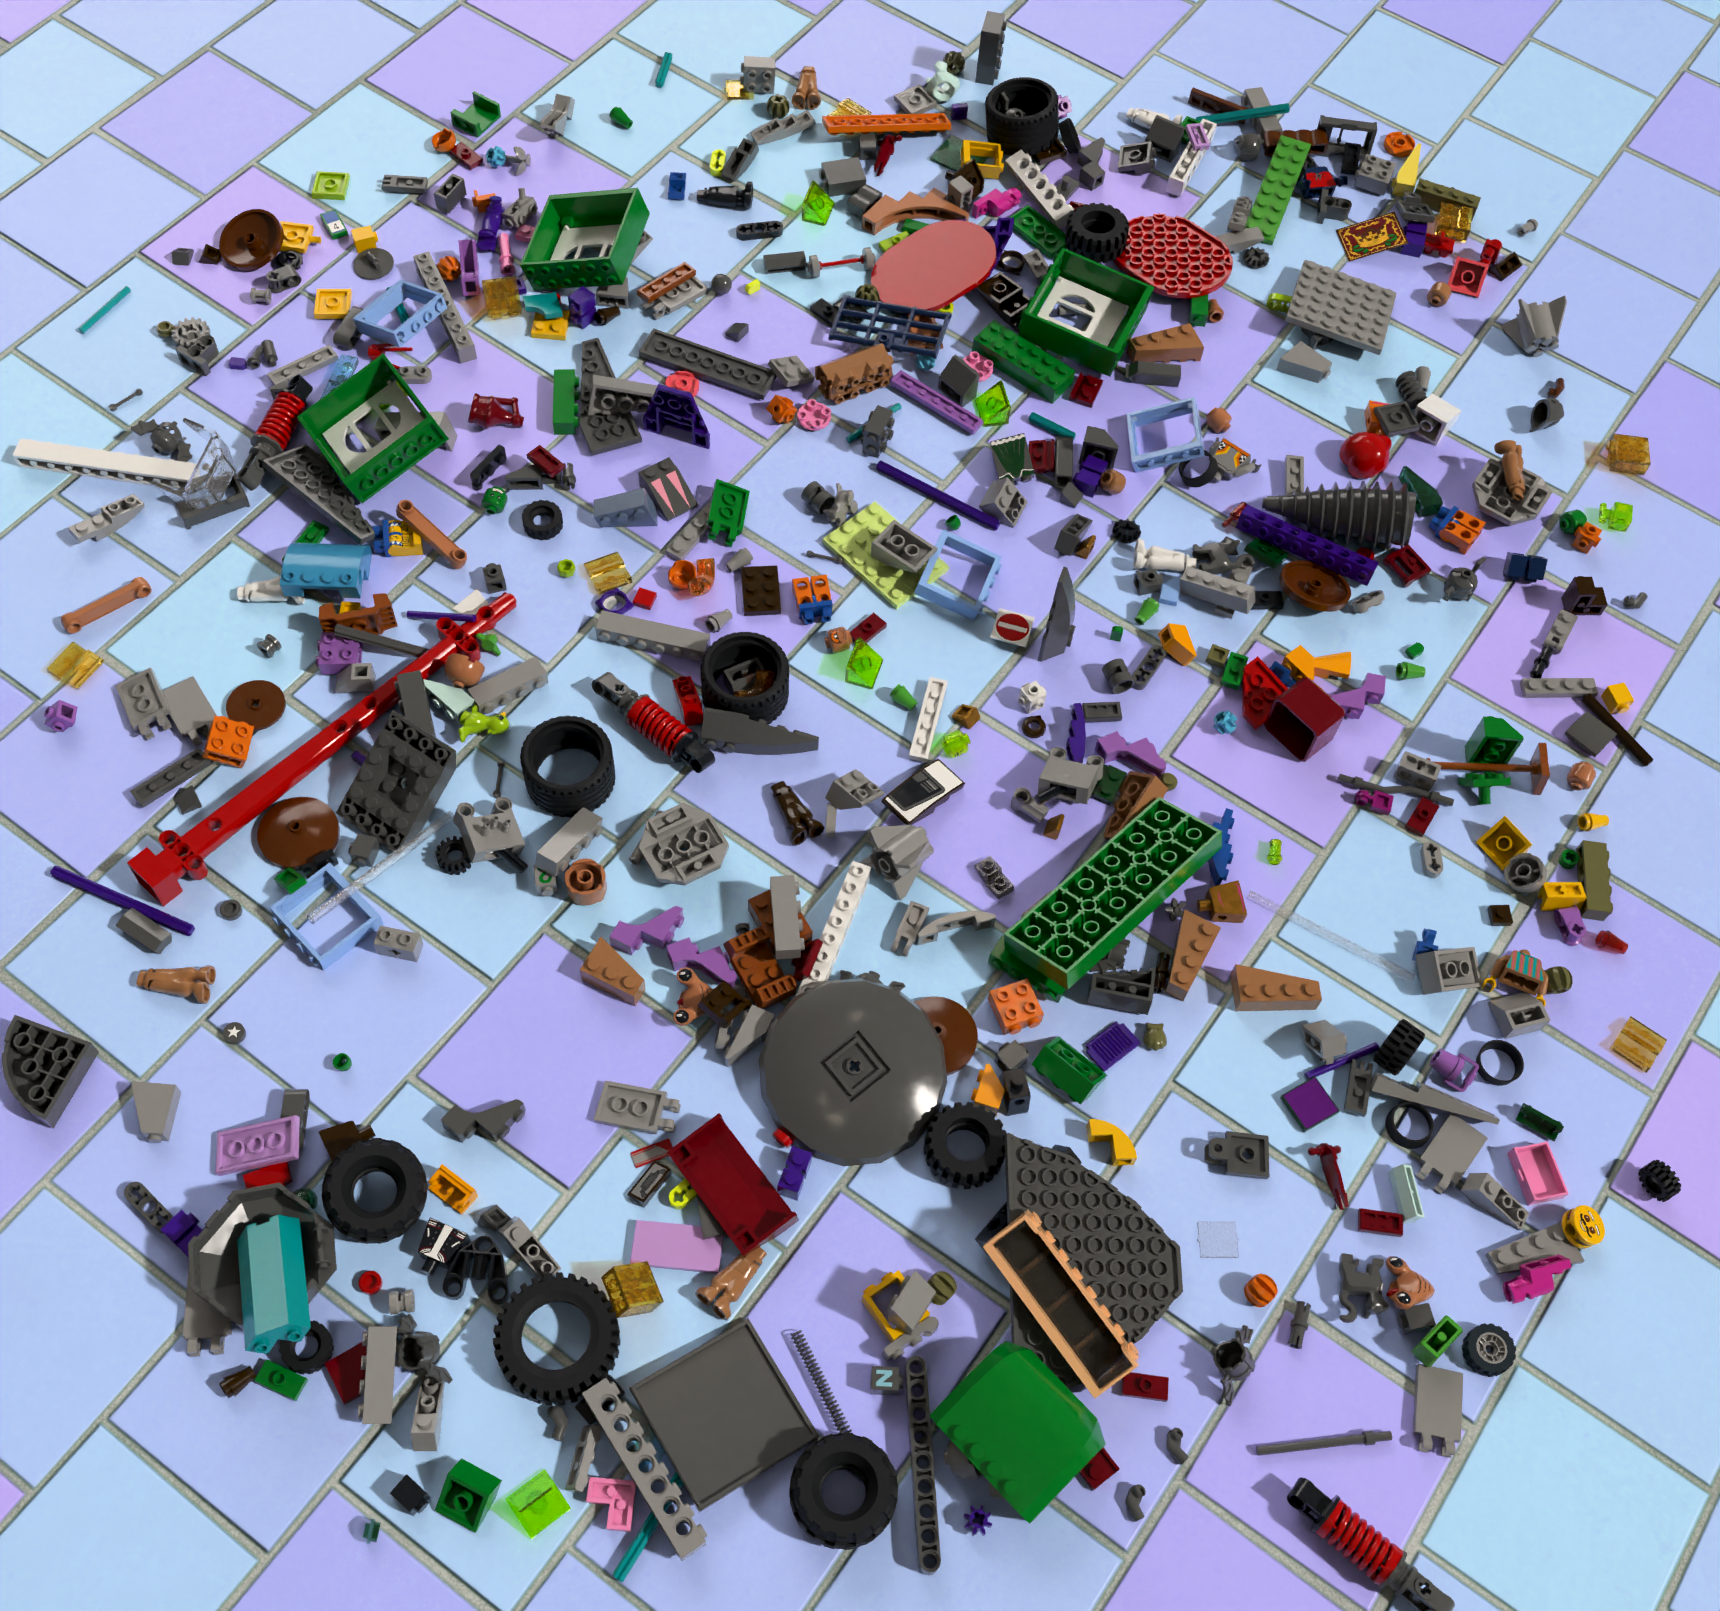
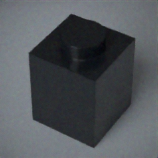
M407 1474L390 1492L413 1516L416 1513H421L429 1504L427 1500L430 1496Z

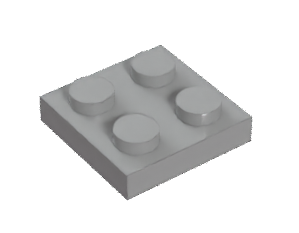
M920 84L894 95V101L907 114H920L937 108V102Z
M797 355L769 360L768 366L786 387L813 383L815 379Z

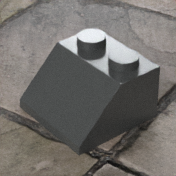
M1087 426L1078 464H1081L1082 460L1086 461L1088 455L1107 461L1106 470L1113 469L1119 446L1105 429Z

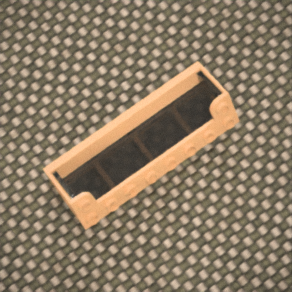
M1028 1209L987 1241L983 1248L1095 1399L1139 1366V1351L1132 1342L1127 1343L1123 1337L1125 1332L1118 1323L1113 1324L1109 1318L1111 1316L1109 1310L1104 1304L1101 1306L1095 1300L1097 1295L1090 1285L1087 1287L1081 1281L1083 1276L1076 1267L1072 1269L1067 1262L1070 1260L1068 1255L1062 1248L1058 1250L1054 1244L1056 1240L1049 1230L1044 1231L1041 1227L1042 1221L1035 1212L1031 1213Z

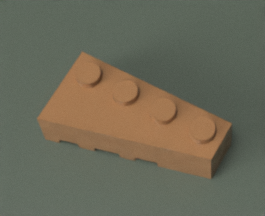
M1185 909L1179 921L1165 989L1166 993L1181 1001H1184L1221 927Z

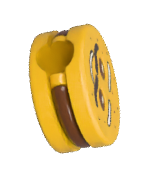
M1580 1205L1566 1211L1562 1216L1563 1232L1569 1242L1575 1247L1585 1249L1602 1242L1605 1236L1604 1224L1599 1214L1593 1208Z

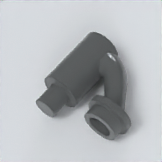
M264 340L261 346L254 351L252 357L248 358L247 364L250 368L257 369L260 367L261 361L259 356L264 353L265 360L270 366H276L278 357L273 341Z

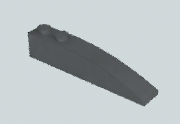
M1063 567L1055 590L1049 619L1046 624V633L1043 635L1037 660L1040 662L1063 654L1066 646L1070 647L1076 628L1073 625L1075 618V594L1067 567Z
M705 707L701 744L709 750L717 749L727 753L782 755L818 750L819 737L798 730L790 732L782 725H777V727L766 724L767 721L759 719V722L749 719V715Z

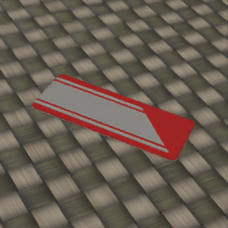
M667 1138L631 1152V1157L635 1167L638 1168L654 1160L669 1156L667 1151L673 1147L670 1139Z

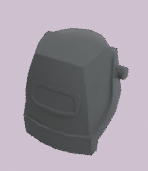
M1255 133L1239 135L1234 139L1237 154L1243 161L1255 160L1259 155L1261 144L1264 143V140H1261V135Z
M1551 397L1541 399L1535 404L1531 412V430L1529 432L1549 428L1557 424L1564 417V409L1559 400Z

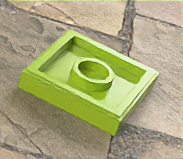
M317 171L311 193L312 199L345 200L350 180L349 173Z

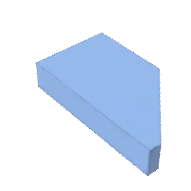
M1181 576L1162 584L1159 597L1160 603L1177 605Z

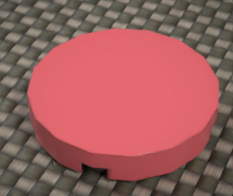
M677 371L673 375L670 374L665 380V385L668 387L689 391L693 397L699 391L698 379L695 378L694 374L687 371Z

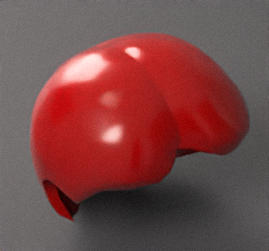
M1358 432L1352 434L1343 442L1339 451V457L1342 463L1347 465L1348 471L1353 477L1358 479L1372 478L1387 468L1392 443L1386 435Z

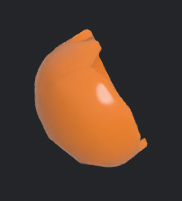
M444 128L443 131L433 135V147L439 152H449L450 149L454 148L456 137L452 129L449 131Z
M675 561L668 572L669 583L681 590L690 588L696 579V568L690 561Z

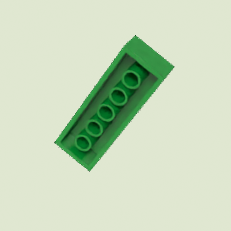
M995 320L973 339L972 352H978L979 355L991 360L993 367L1052 404L1073 383L1074 369Z

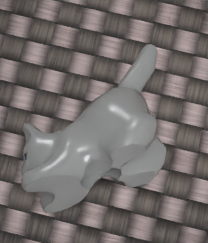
M836 483L837 494L831 509H825L823 512L826 514L825 518L831 523L836 522L838 528L845 523L847 513L855 514L857 512L858 504L853 500L854 493L852 490H843L842 486Z

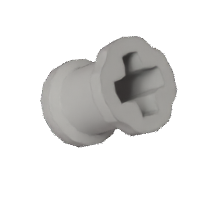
M251 288V302L271 304V290L269 288H266V290Z

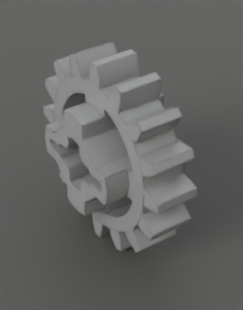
M194 317L191 320L185 318L184 322L178 321L179 325L173 326L175 330H171L172 339L177 347L181 345L189 348L202 336H211L209 325H207L206 321L202 322L201 318L197 320Z

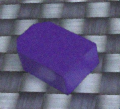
M231 357L229 362L230 369H246L247 362L244 358Z
M358 751L351 755L354 762L360 766L363 765L366 759L365 756Z

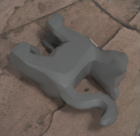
M1228 536L1221 542L1210 543L1202 547L1194 544L1192 548V556L1196 558V562L1201 560H1208L1209 562L1207 564L1205 562L1198 563L1197 569L1212 574H1223L1229 570L1240 568L1243 561H1248L1250 565H1254L1255 560L1249 554H1242L1235 563L1231 562L1227 555H1238L1236 549L1240 544V540H1234Z
M1342 1253L1339 1256V1272L1341 1276L1339 1300L1349 1311L1347 1315H1340L1339 1318L1342 1322L1351 1323L1357 1318L1356 1307L1348 1300L1349 1295L1367 1297L1364 1313L1365 1319H1368L1370 1315L1380 1314L1388 1310L1389 1304L1382 1296L1383 1283L1379 1269L1384 1265V1259L1373 1258L1372 1263L1367 1264L1365 1273L1356 1271V1268L1359 1266V1260H1353L1352 1254Z

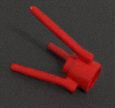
M389 343L372 344L368 347V357L374 360L381 354H385V352L412 351L413 348H384L394 345ZM392 364L395 367V369L400 368V366Z

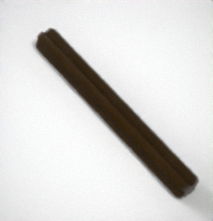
M1589 693L1584 696L1582 702L1606 726L1617 733L1616 737L1644 766L1650 765L1654 759L1592 694Z

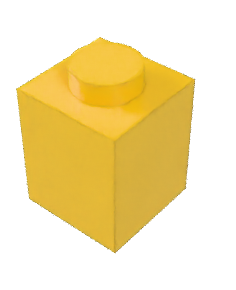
M370 225L351 230L357 253L377 248L376 242H378L376 231L373 232Z
M1624 682L1607 686L1601 695L1610 714L1625 713L1634 702Z

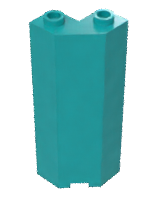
M276 1215L270 1217L269 1222L260 1225L256 1223L247 1225L237 1240L245 1351L267 1354L278 1339L300 1342L311 1328L299 1218Z

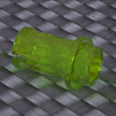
M1271 839L1269 841L1270 846L1267 860L1271 865H1278L1282 861V841Z

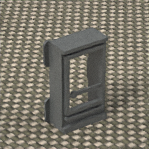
M1320 115L1317 129L1326 130L1329 145L1326 153L1317 156L1343 155L1345 144L1340 143L1343 130H1358L1367 132L1359 157V161L1361 159L1364 160L1366 154L1370 155L1377 133V122L1371 123ZM1333 127L1341 128L1337 143L1329 142Z
M234 470L214 477L211 475L202 476L194 479L192 485L170 492L187 530L191 529V526L244 508L245 506L250 507L248 498L240 481L236 478ZM230 487L234 488L236 495L210 505L206 498L208 495ZM204 498L207 507L197 509L194 501Z

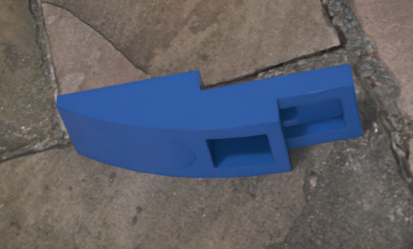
M1228 808L1225 809L1221 822H1214L1212 825L1222 831V848L1208 860L1209 870L1215 886L1220 885L1222 880L1226 881L1229 873L1226 866L1231 864L1234 854L1231 853L1232 845L1228 844L1230 834H1227L1228 829H1232L1235 818H1232L1234 810Z

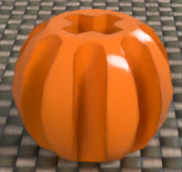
M445 256L439 259L437 269L442 279L447 282L457 280L461 274L460 262L452 256Z
M1263 1273L1255 1275L1244 1287L1247 1300L1252 1305L1260 1308L1268 1305L1278 1292L1274 1280Z

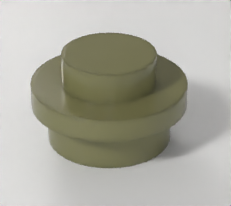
M162 321L157 325V333L161 337H169L172 335L171 330H175L173 324L169 321Z
M1163 773L1159 777V780L1168 788L1167 792L1176 788L1178 781L1173 774Z

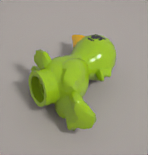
M474 705L471 712L464 711L461 715L459 724L463 727L458 729L459 740L463 743L468 735L481 733L485 730H488L487 734H503L508 730L510 723L506 718L505 712L494 716H486L477 711L478 707Z

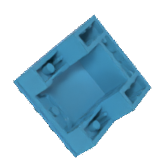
M292 543L284 557L279 585L284 596L303 597L305 589L339 590L341 598L360 599L363 580H369L373 549L370 545Z

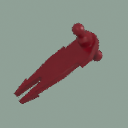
M887 135L883 140L877 141L880 149L873 171L876 172L879 167L877 176L882 174L890 155H893L896 141L902 140L901 135L896 137L894 135Z
M1321 1143L1316 1148H1309L1308 1154L1310 1156H1320L1326 1181L1339 1209L1344 1210L1342 1202L1345 1207H1349L1347 1193H1345L1342 1176L1336 1161L1338 1159L1337 1154L1341 1152V1147L1338 1145L1333 1147L1327 1143Z

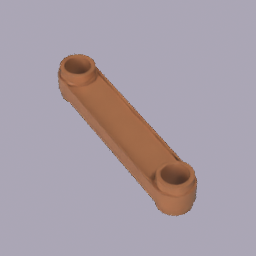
M401 500L396 508L398 518L407 523L443 556L453 568L460 569L465 565L467 553L463 549H460L416 509L411 501Z
M137 577L130 584L73 613L64 614L61 617L62 626L71 634L77 633L83 626L138 598L147 597L152 591L151 586L143 577Z

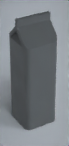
M1135 361L1131 364H1126L1125 378H1129L1133 383L1178 387L1181 379V365Z
M1055 436L1053 485L1065 487L1068 482H1072L1073 441L1072 438Z

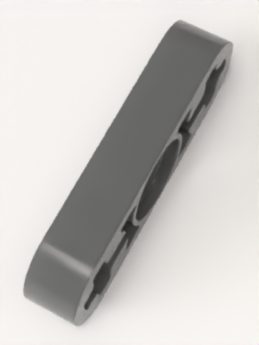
M1158 645L1151 647L1132 675L1135 682L1132 686L1134 689L1143 690L1148 685L1165 659L1166 650ZM1157 653L1160 654L1157 656L1155 660H1153L1154 655H1156ZM1151 665L1153 670L1147 671L1143 666ZM1141 675H1143V680L1137 682L1136 680H1139Z
M129 1183L124 1190L125 1198L159 1233H163L160 1229L164 1225H161V1222L156 1217L160 1214L169 1222L173 1215L142 1183ZM134 1189L143 1196L141 1201L133 1195L132 1191ZM149 1202H154L156 1204L155 1209L150 1213H145V1205Z

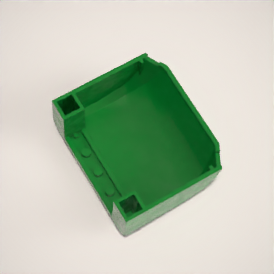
M1008 1341L995 1348L929 1415L936 1425L1029 1524L1040 1515L1106 1445L1098 1419L1031 1349Z

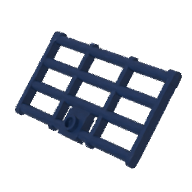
M844 295L828 340L860 344L865 347L883 343L886 352L895 350L900 353L907 352L937 359L952 313ZM848 303L875 308L874 313L845 309ZM880 309L907 313L910 316L909 319L879 315ZM843 315L871 321L869 326L840 320ZM919 315L943 319L944 323L943 325L914 321V317ZM878 321L906 326V328L902 332L874 327V325ZM911 327L937 331L940 332V335L937 338L909 333ZM837 328L866 332L865 338L837 334L836 330ZM871 333L877 334L875 340L870 339ZM895 337L902 338L900 344L894 343ZM908 339L936 344L934 350L907 346L905 342Z

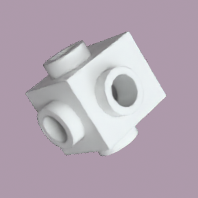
M1037 681L1026 683L1020 689L1018 702L1030 714L1044 707L1047 695L1046 690Z

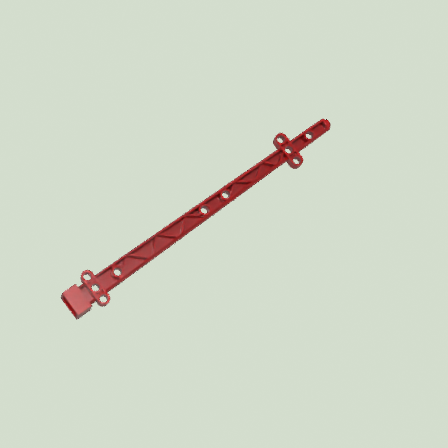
M505 592L489 605L479 608L477 614H475V622H465L459 626L448 617L438 619L436 627L440 642L367 697L363 698L350 710L180 837L173 830L162 832L159 835V842L163 851L155 855L146 847L129 860L127 864L137 882L164 907L183 892L178 880L186 873L194 880L205 878L208 874V868L203 859L374 721L379 719L397 704L398 700H402V698L399 699L394 682L398 681V674L420 670L423 679H428L446 664L448 656L452 653L468 656V660L473 663L475 660L479 661L481 654L479 643L476 641V634H483L488 630H492L498 621L516 608L517 600L514 595Z

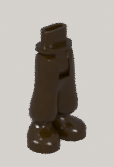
M784 781L771 786L773 797L783 816L785 825L788 829L792 830L789 837L792 845L797 846L803 843L807 838V833L810 838L818 837L823 833V824L813 819V814L800 801L791 786H787Z

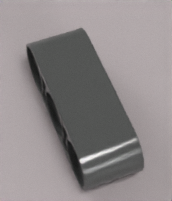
M353 306L334 333L333 343L335 345L350 350L354 348L362 333H359L353 318L363 310L362 308Z
M285 1089L280 1118L294 1115L300 1117L299 1150H302L310 1093L308 1089Z

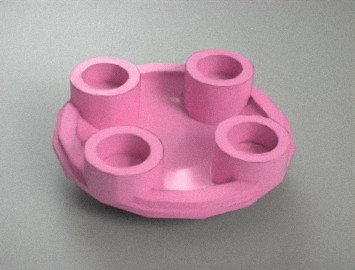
M975 351L963 358L966 364L980 374L978 382L985 381L991 376L993 372V362L979 355Z
M810 399L799 408L797 420L806 429L820 430L829 425L831 409L822 403L816 402L814 399Z

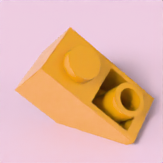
M1168 623L1158 633L1163 649L1183 666H1187L1197 656L1186 625Z
M1299 645L1284 657L1282 665L1291 671L1289 675L1296 681L1303 677L1314 680V657Z
M986 1063L985 1069H980L976 1081L980 1082L978 1089L974 1088L971 1100L974 1101L973 1106L979 1107V1104L985 1106L986 1112L991 1110L997 1116L1004 1088L991 1065Z

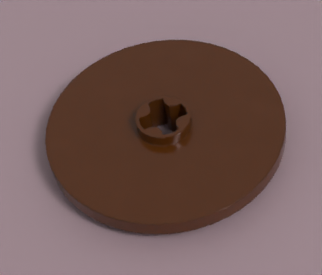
M253 680L238 686L230 694L226 703V712L230 720L246 722L254 726L253 731H258L272 726L282 717L286 707V700L282 690L274 683L265 680Z

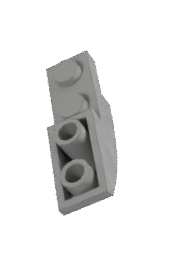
M1245 196L1237 197L1228 223V230L1243 232L1253 202L1250 198Z
M132 494L101 507L102 513L69 526L68 530L79 543L91 538L99 541L130 522L145 506L135 494Z

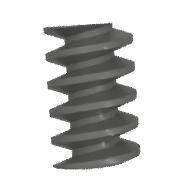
M1406 371L1397 378L1395 385L1410 409H1416L1417 405L1427 398L1426 392L1423 391V387L1420 386V382L1414 376L1415 373L1413 371Z

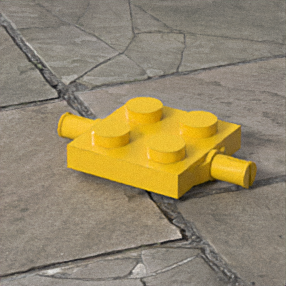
M280 221L284 231V239L280 251L294 250L305 254L310 243L321 244V237L312 236L314 232L313 225Z

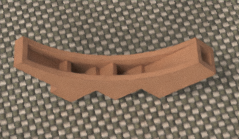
M933 188L924 198L909 191L899 202L885 194L862 216V229L876 235L882 229L894 223L904 221L906 218L942 221L966 219L969 221L970 213L947 201V195L936 188Z

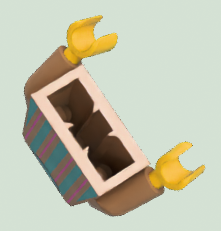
M1513 950L1511 955H1504L1495 961L1489 973L1491 976L1485 979L1482 989L1486 983L1492 985L1490 990L1492 992L1496 987L1495 980L1497 978L1498 982L1534 996L1537 994L1536 999L1541 1001L1545 1007L1546 1001L1543 995L1546 996L1549 977L1542 968L1540 959L1530 956L1531 954L1528 950Z

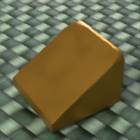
M1092 535L1083 540L1075 551V555L1084 559L1088 558L1094 548L1096 536Z
M962 704L952 714V718L964 727L971 729L980 719V714L976 707Z
M1064 814L1052 817L1047 821L1043 836L1054 840L1058 839L1065 817Z

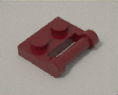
M1409 544L1389 554L1382 561L1395 572L1405 587L1410 586L1413 582L1426 576L1431 571V568ZM1394 560H1397L1410 575L1407 576Z

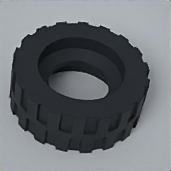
M549 500L533 501L523 510L522 522L524 531L533 539L549 540L556 537L563 528L562 512L554 502ZM545 514L551 517V522L547 525L539 526L534 523V518L538 515Z
M315 1320L310 1321L311 1328L305 1335L314 1337L318 1342V1349L313 1356L309 1358L299 1357L295 1352L297 1342L280 1339L279 1353L281 1354V1359L295 1373L298 1372L304 1375L305 1373L313 1374L315 1371L318 1372L325 1366L324 1363L328 1362L332 1357V1350H334L333 1338L326 1327Z

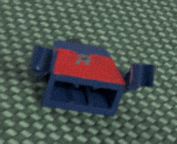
M1310 162L1307 164L1303 174L1300 175L1296 186L1302 190L1303 199L1319 198L1322 189L1329 190L1328 196H1332L1336 186L1348 185V176L1336 178L1329 172L1327 167H1317L1315 162Z

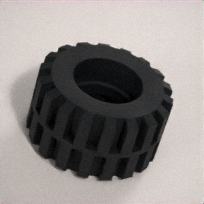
M1405 1019L1400 1020L1375 1053L1373 1061L1394 1076L1399 1074L1424 1040L1425 1033Z

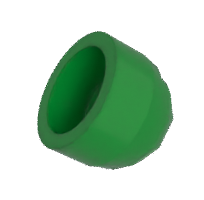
M952 515L945 521L946 526L950 530H957L961 526L957 515Z
M340 1053L334 1057L333 1066L338 1071H348L352 1066L351 1058L345 1053Z

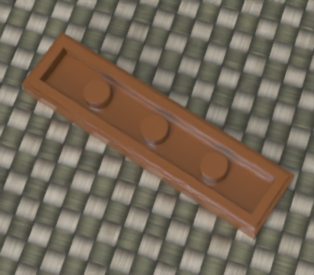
M683 262L638 289L637 296L649 304L694 277L696 270L686 262Z

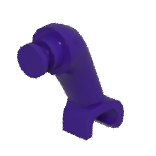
M499 196L490 197L492 202H490V206L487 207L484 215L482 229L479 231L476 247L481 251H495L497 246L496 235L503 220L502 213L505 211L502 203H500L502 198Z

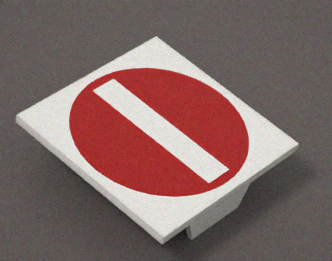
M999 608L990 638L1026 647L1035 617Z

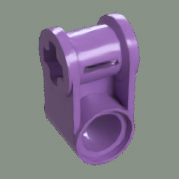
M1572 906L1554 910V920L1564 943L1569 946L1578 945L1587 931L1578 907Z

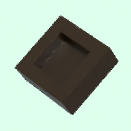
M1489 905L1487 910L1491 926L1512 925L1513 920L1509 905Z

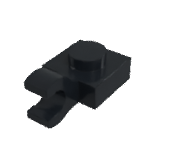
M329 849L314 857L313 862L304 864L301 868L304 873L311 870V873L306 875L308 879L328 863L335 867L339 862L333 850Z

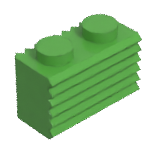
M1445 1315L1412 1350V1354L1426 1367H1431L1459 1337L1463 1330L1448 1315Z

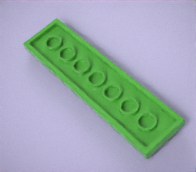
M1283 135L1280 136L1244 228L1259 227L1265 239L1262 243L1273 245L1310 150L1311 144Z

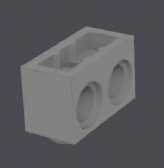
M1405 751L1398 762L1393 777L1423 790L1430 791L1437 780L1441 765Z

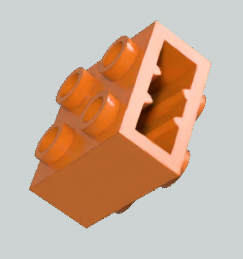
M214 716L202 758L242 768L247 759L254 726L246 722L229 720L225 716Z
M1028 978L989 992L988 1001L1003 1035L1008 1033L1013 1035L1020 1032L1023 1028H1034L1042 1022L1044 1013Z

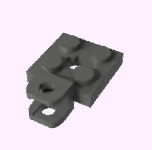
M1404 192V201L1397 200L1395 206L1402 219L1407 222L1415 220L1422 224L1433 223L1435 215L1428 204H1421L1422 198L1417 193Z
M1226 1131L1225 1139L1213 1138L1204 1147V1161L1215 1166L1225 1165V1175L1268 1179L1270 1177L1269 1137L1266 1135ZM1246 1150L1249 1155H1252V1158L1246 1160L1242 1154Z

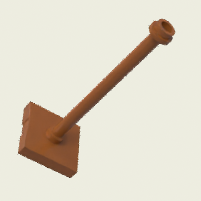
M1538 743L1529 762L1530 765L1434 762L1441 765V769L1530 772L1533 795H1541L1550 777L1546 743Z

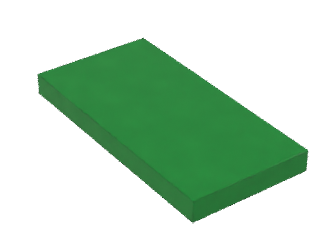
M1027 205L1008 217H1014L1013 230L1049 259L1055 257L1056 253L1059 254L1062 248L1067 249L1065 233L1031 206Z

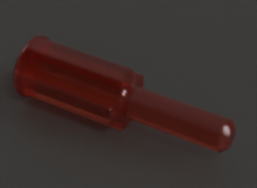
M1241 502L1230 512V517L1221 524L1222 527L1225 528L1233 520L1239 519L1242 511L1248 504Z

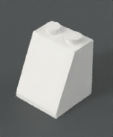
M1431 394L1417 405L1413 413L1420 425L1419 430L1413 433L1436 446L1456 423L1462 410Z

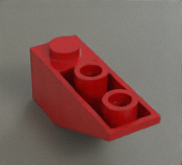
M681 676L672 680L685 725L691 726L703 723L702 703L691 676Z

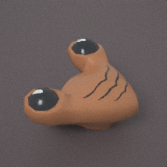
M687 967L681 968L677 972V980L687 986V989L682 991L677 1001L679 1010L675 1011L673 1016L675 1023L679 1026L688 1025L694 1019L706 1014L697 1005L713 990L701 981L692 969Z
M1389 1256L1385 1262L1386 1267L1392 1274L1397 1276V1279L1391 1282L1386 1296L1394 1302L1396 1308L1409 1309L1418 1303L1429 1300L1433 1296L1435 1289L1431 1283L1417 1272L1411 1270L1403 1259L1397 1256Z

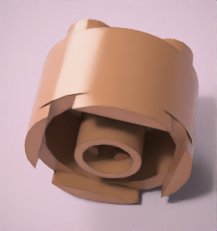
M587 858L576 860L565 872L567 893L574 904L592 905L604 899L607 891L605 871L594 860Z

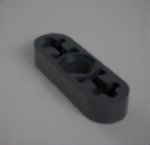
M779 221L740 224L736 228V236L742 241L776 238L783 234V224ZM757 229H762V230H764V231H763V232H757L756 230H757Z

